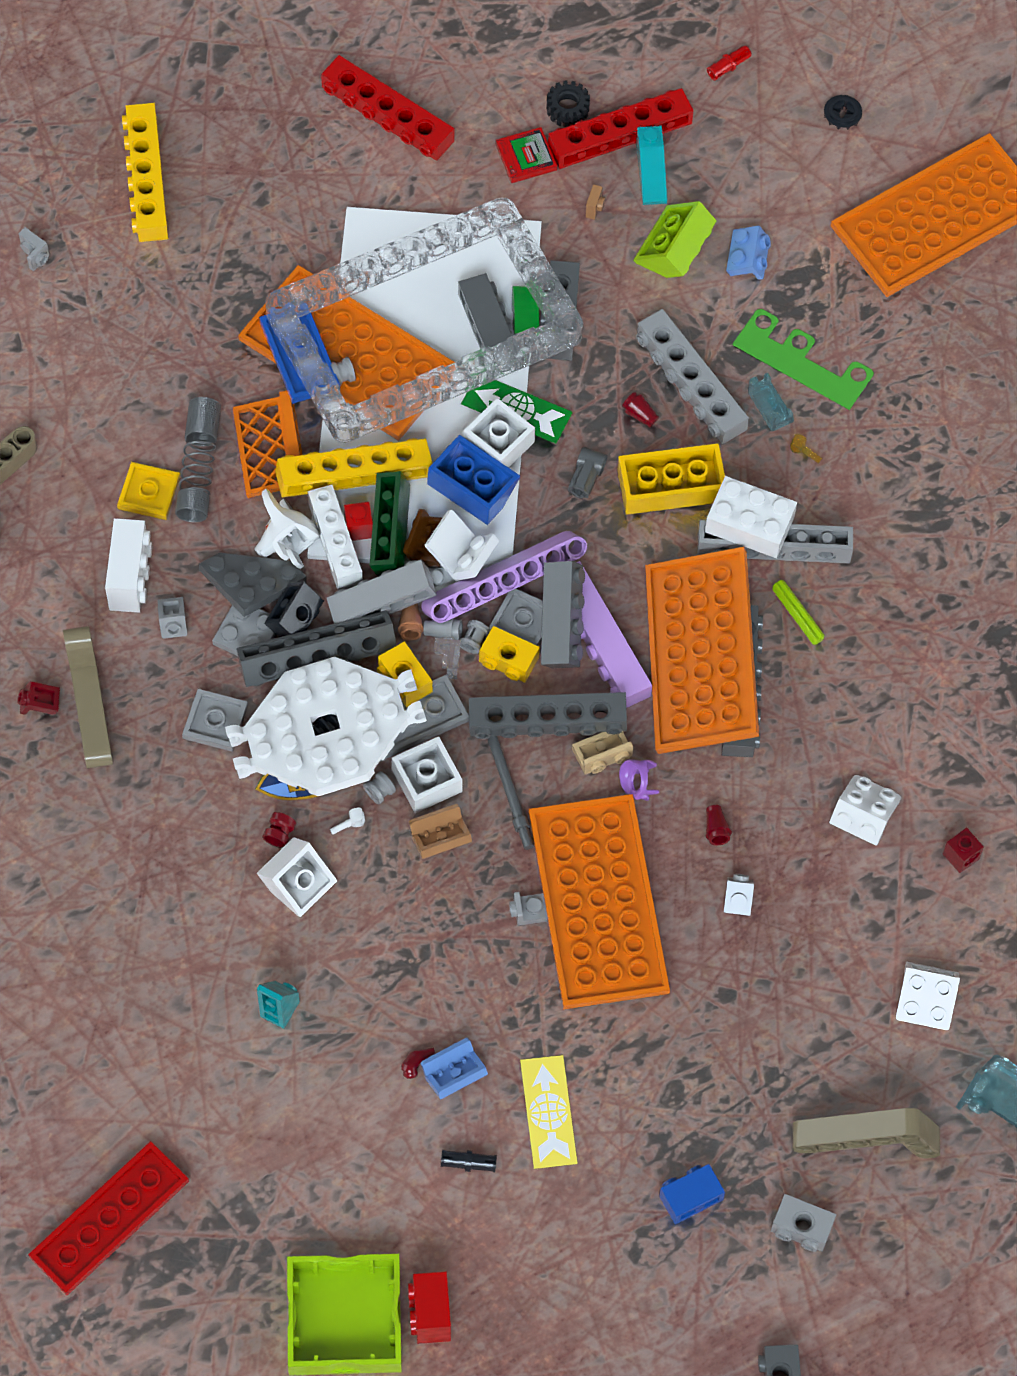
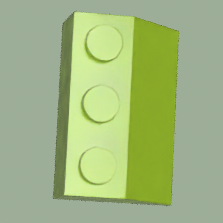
M700 201L667 205L633 261L666 278L684 276L688 272L695 256L699 254L705 239L711 234L717 220Z

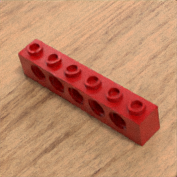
M338 55L321 74L322 88L327 94L341 99L346 106L355 108L366 119L377 122L385 131L394 133L404 143L411 144L419 149L424 156L438 161L454 143L455 128L342 56Z
M682 88L669 90L654 98L649 97L639 103L622 106L620 109L610 113H601L595 118L578 121L566 128H557L548 134V144L558 168L562 169L635 144L637 127L662 126V134L688 126L692 124L694 110Z

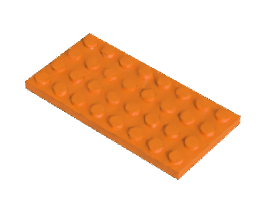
M989 133L832 220L831 228L883 294L889 297L1017 224V166Z
M297 265L238 335L239 341L276 363L261 327L259 317L307 303L330 361L338 363L343 358L349 357L356 376V381H344L339 390L326 393L325 395L398 441L458 370L456 362Z
M739 547L645 565L655 750L658 754L759 737L746 549Z
M633 794L529 809V819L563 1010L670 994Z

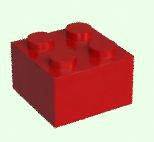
M447 1271L413 1274V1283H408L409 1308H415L414 1311H410L411 1335H417V1344L451 1341Z

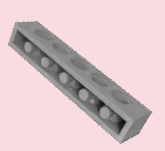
M661 309L640 321L636 334L639 344L642 347H646L656 365L660 364L664 369L668 381L675 383L683 400L689 401L693 406L697 418L703 419L707 424L712 437L718 438L723 445L745 432L748 427L749 417L666 312ZM658 340H664L666 342L660 343L658 342ZM672 358H679L680 360L674 361ZM692 376L694 377V379H688L686 377ZM701 394H706V395H708L709 397H702V396H700V395H701ZM719 412V413H722V414H724V415L718 416V415H715L714 413Z
M699 520L697 555L744 547L706 533V520ZM791 524L777 558L747 547L744 548L747 551V559L850 563L853 552V527Z

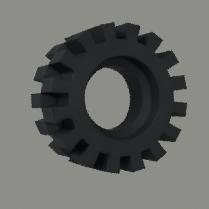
M565 80L563 85L558 82L555 88L553 86L550 88V92L547 94L546 110L548 117L551 116L550 120L552 122L557 120L558 126L565 123V127H568L569 123L574 125L577 121L584 120V118L587 119L590 95H588L586 88L583 89L582 84L579 83L576 86V81L568 84V80ZM570 99L577 102V106L567 109L561 107L559 102Z

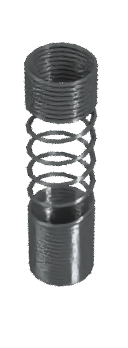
M209 397L193 398L190 400L184 437L187 444L183 448V453L186 456L182 458V465L184 467L180 471V476L183 479L179 482L181 490L177 493L175 515L187 522H201L208 517L210 492L201 487L182 489L181 483L183 480L195 486H208L212 483L208 477L200 475L211 474L213 469L208 465L199 464L211 463L215 460L211 454L205 452L216 449L214 444L217 442L221 404ZM191 444L202 447L213 445L214 448L209 450L199 449L192 446ZM189 445L191 448L203 452L187 454L185 449ZM190 455H208L212 457V460L200 461L191 458ZM188 457L199 463L185 466L184 460ZM204 466L211 469V471L201 473L193 471L188 467ZM186 468L188 471L200 475H191L184 478L183 470ZM195 477L207 479L209 483L197 484L190 482L187 479Z

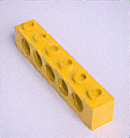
M155 103L125 105L126 115H122L123 130H128V135L124 136L125 150H130V156H126L127 171H132V177H128L129 192L134 191V197L129 198L131 212H136V218H131L133 233H138L139 242L167 240L168 231Z
M411 438L397 443L384 442L381 445L374 446L361 445L345 450L337 448L330 452H310L307 455L300 456L286 455L277 459L275 472L281 497L308 494L310 490L328 485H333L334 490L376 485L377 473L401 471L407 480L428 478V468L432 465V459L427 440ZM374 461H380L383 464H377ZM350 464L357 465L358 467H351ZM324 468H331V469H333V470H332V471H328V470H326V469H324ZM299 471H306L309 474H302Z

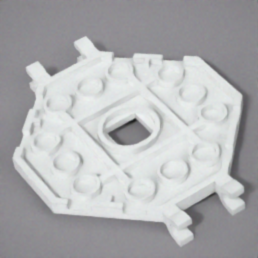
M331 657L284 672L244 727L239 725L225 727L232 747L238 746L245 741L249 743L252 758L249 759L243 756L233 758L239 778H245L255 772L265 776L270 774L277 777L280 782L293 787L300 786L316 796L369 781L375 773L374 768L380 760H384L393 748V741L400 732L403 733L410 724L427 721L421 701L412 703L404 711L400 693L418 690L411 669L402 672L398 679H392L337 657ZM328 714L337 715L340 729L315 736L312 723L317 718Z

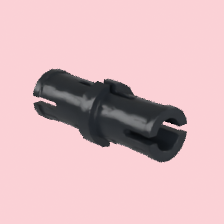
M442 1149L441 1167L465 1169V1172L481 1170L495 1173L497 1155L473 1153V1150H467L466 1153Z

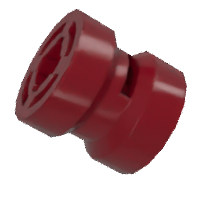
M273 812L269 820L270 827L265 829L262 838L272 846L283 848L289 842L288 835L290 832H293L297 823L286 814Z

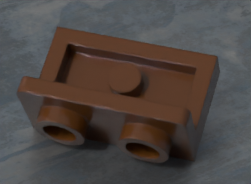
M419 509L416 518L413 520L408 539L404 543L403 552L410 561L422 560L426 566L440 567L441 564L428 551L425 544L442 520V517H430L425 509Z

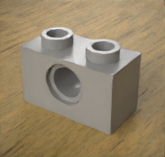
M784 1194L771 1232L775 1233V1236L781 1240H794L801 1243V1246L806 1250L812 1252L819 1250L823 1252L837 1214ZM797 1221H805L809 1224L810 1228L800 1230L795 1223Z

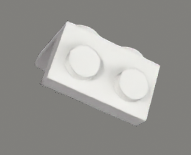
M854 775L840 796L829 823L877 846L888 820L901 800V796L892 789L884 788L866 777Z

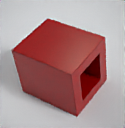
M362 502L344 505L345 523L351 540L371 539L373 522L370 503Z

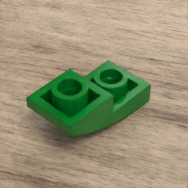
M512 286L514 335H539L537 287Z

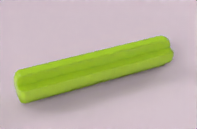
M784 580L776 582L772 590L810 642L816 645L823 641L824 633Z

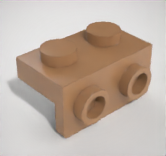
M458 804L409 820L412 840L422 859L472 842L471 834L462 819Z

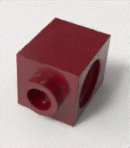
M966 827L946 842L943 855L961 873L980 859L984 846Z

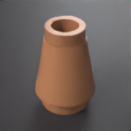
M417 603L402 609L398 632L405 640L419 639L424 628Z

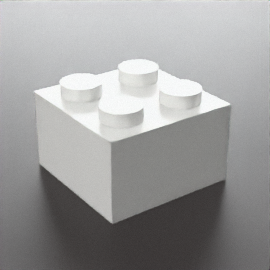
M497 398L463 430V437L509 468L534 443L535 427Z
M439 736L392 757V771L414 813H418L462 792V778Z

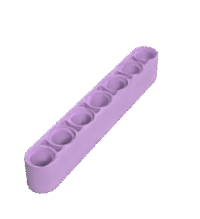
M571 531L559 533L479 571L474 578L460 580L437 591V596L422 602V611L438 623L446 622L543 576L544 562L575 561L581 558L587 550V543L583 538ZM574 540L573 547L569 549V544ZM552 551V556L546 560L547 554ZM530 561L528 569L524 571L525 564ZM508 572L507 578L501 581L503 574ZM485 583V588L479 592L480 585ZM463 593L462 599L456 603L458 595ZM440 604V609L434 613L435 606Z

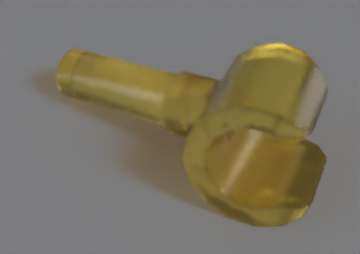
M795 434L790 445L791 451L797 454H806L819 464L822 458L805 446L806 437Z

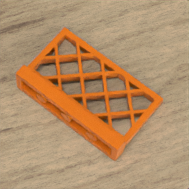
M287 390L279 392V397L233 407L247 498L260 496L265 489H268L271 493L280 491L278 482L274 480L276 468L270 476L260 472L267 461L276 466L277 461L270 457L277 448L285 451L286 455H303L295 403L292 404ZM278 405V412L272 419L263 414L268 407ZM252 412L255 416L249 424H246L240 419L241 413ZM260 418L269 422L262 433L253 428ZM274 426L282 430L276 441L267 436ZM249 432L259 436L252 446L244 442V438ZM263 440L273 444L266 454L257 450ZM253 453L262 458L255 468L247 464L248 459ZM299 471L302 474H306V471ZM257 475L266 480L261 487L251 489V482Z

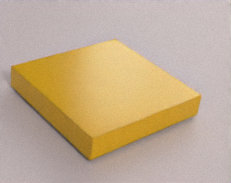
M131 462L117 508L123 511L167 520L180 480V473Z

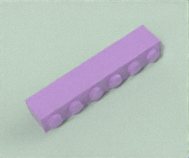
M585 571L582 592L585 600L582 609L584 631L581 634V639L587 645L586 651L592 661L596 660L599 666L598 672L604 682L608 681L611 687L610 693L626 692L627 708L651 697L652 684Z

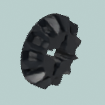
M837 95L826 102L824 118L828 120L829 126L835 125L838 130L841 127L849 130L851 126H857L862 118V107L851 96ZM846 107V114L843 118H840L841 110Z

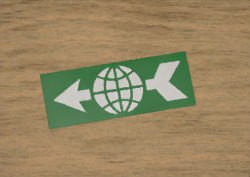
M477 373L461 402V405L482 413L498 398L535 427L536 436L557 444L573 413L570 410L480 373Z

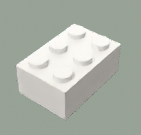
M725 476L707 516L705 532L777 558L795 517L797 502Z
M114 519L105 585L110 611L140 613L141 603H146L147 589L144 587L145 580L149 579L150 568L147 562L148 557L151 558L152 542H150V531L146 530L145 521Z

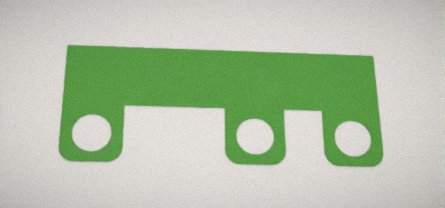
M763 309L756 310L732 345L850 410L873 377V370L855 361L849 365L842 377L837 376L805 358L815 343V339L799 329H794L782 345L768 337L778 324V318ZM760 315L768 316L771 319L770 327L766 329L759 328L755 323L756 318ZM797 335H802L807 339L808 344L803 349H797L792 345V339ZM854 368H862L867 376L865 380L857 382L851 378V371Z

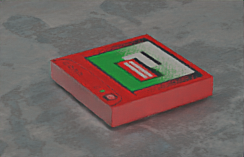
M542 127L496 140V147L511 183L557 171L556 161Z

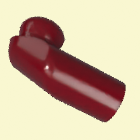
M434 1047L409 1053L401 1064L403 1076L407 1079L415 1078L418 1075L417 1068L421 1062L435 1054Z

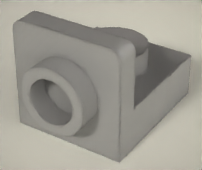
M24 227L18 233L21 243L20 247L28 254L29 269L35 271L39 266L41 267L47 262L50 256L48 245L44 240Z
M183 597L157 600L162 638L186 636L187 627Z
M514 892L513 901H509L511 917H516L517 926L548 922L543 893L520 896L519 892Z

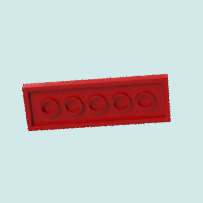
M150 1141L33 1249L28 1256L67 1296L189 1182V1178Z

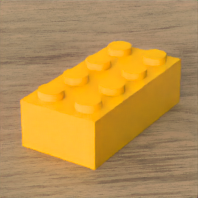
M719 443L618 457L617 472L625 515L713 504L725 477Z

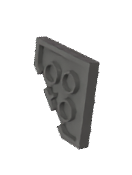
M218 553L199 563V571L243 617L279 599L289 582L307 583V576L291 561Z

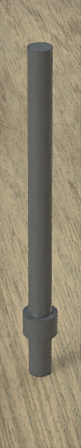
M491 735L487 740L514 817L512 822L515 831L519 832L524 849L529 850L534 847L529 831L531 826L528 817L523 814L498 737Z

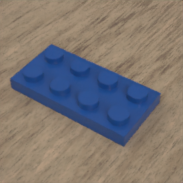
M307 303L259 317L261 327L292 404L340 389V383L333 372L332 363Z

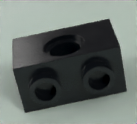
M289 582L264 624L278 637L307 631L313 619L318 616L324 600L305 582Z

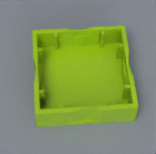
M366 1254L347 1258H336L327 1255L287 1256L289 1375L402 1372L399 1254Z

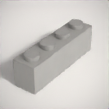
M422 560L407 562L404 567L385 571L381 576L372 580H363L352 588L338 590L334 595L327 597V601L335 624L387 611L390 615L437 596L429 568Z

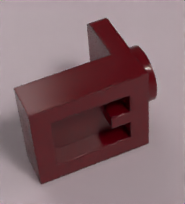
M30 681L18 694L17 703L20 705V714L26 715L29 710L55 715L59 709L60 687Z

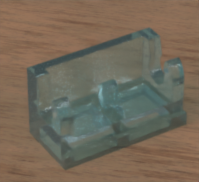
M765 373L764 379L760 382L757 377L751 378L748 394L770 430L775 431L794 422L791 409H787L771 383L770 375Z

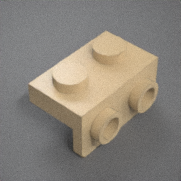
M623 731L615 735L602 732L572 744V750L584 775L591 772L593 774L599 773L606 766L613 763H624L633 755V744L627 741Z

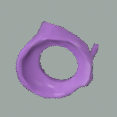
M628 759L624 761L620 767L619 777L627 795L633 794V798L636 800L643 799L646 801L649 800V795L658 794L659 790L646 789L649 769L655 768L657 763L651 760L639 761ZM640 774L641 785L636 791L633 785L634 775Z

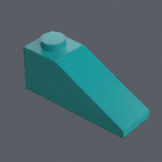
M662 126L637 127L636 148L643 205L667 204Z
M277 981L259 984L257 987L260 1017L284 1029L300 1002L297 989L289 983L283 982L281 984Z

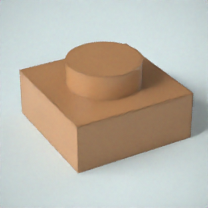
M593 184L586 204V218L595 220L597 212H602L606 199L602 197L603 187Z

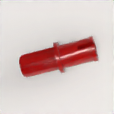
M745 45L729 55L724 54L722 59L707 67L709 77L716 81L725 73L736 70L737 65L751 57L752 53L749 47Z

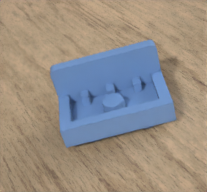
M760 226L733 230L726 269L730 276L753 273L758 280L764 278L767 268V254L771 241L770 237Z
M468 1038L454 1043L421 1062L426 1081L440 1100L488 1075L485 1065L474 1052L471 1041Z

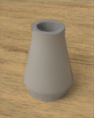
M456 617L443 623H438L434 620H425L424 622L425 636H432L450 642H455V640L462 638V620L456 619Z

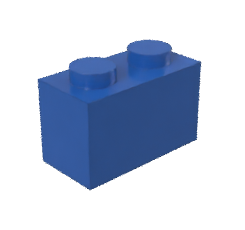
M710 1164L704 1167L697 1165L688 1170L686 1176L680 1179L673 1177L662 1184L663 1187L660 1189L659 1197L674 1224L723 1201L725 1191Z

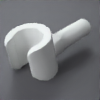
M351 809L349 811L350 819L330 829L332 835L347 827L363 826L365 817L362 809Z

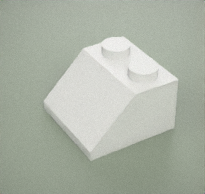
M295 837L257 872V875L270 892L299 917L337 882L310 843Z

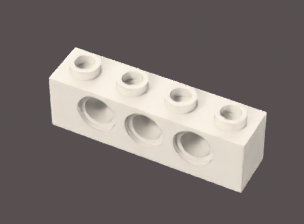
M333 485L308 491L309 508L320 534V540L337 590L357 586L359 582L363 581L362 569Z

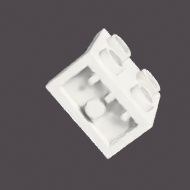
M449 510L426 542L425 547L455 581H460L477 576L499 540L494 534L476 537L453 510Z
M906 962L896 1019L948 1030L960 980L959 972Z

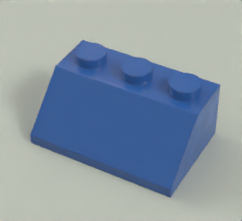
M458 435L428 468L427 485L488 525L505 506L520 479V475L461 435Z

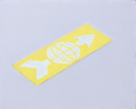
M563 1055L520 1060L534 1169L577 1164Z

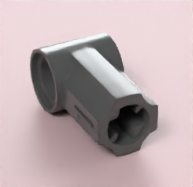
M586 447L582 448L576 463V471L568 487V491L573 496L580 499L589 497L597 477L601 476L605 468L608 455Z

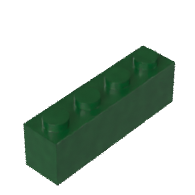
M401 471L377 473L369 566L378 577L385 571L404 567L405 564L403 549L407 537L410 483Z

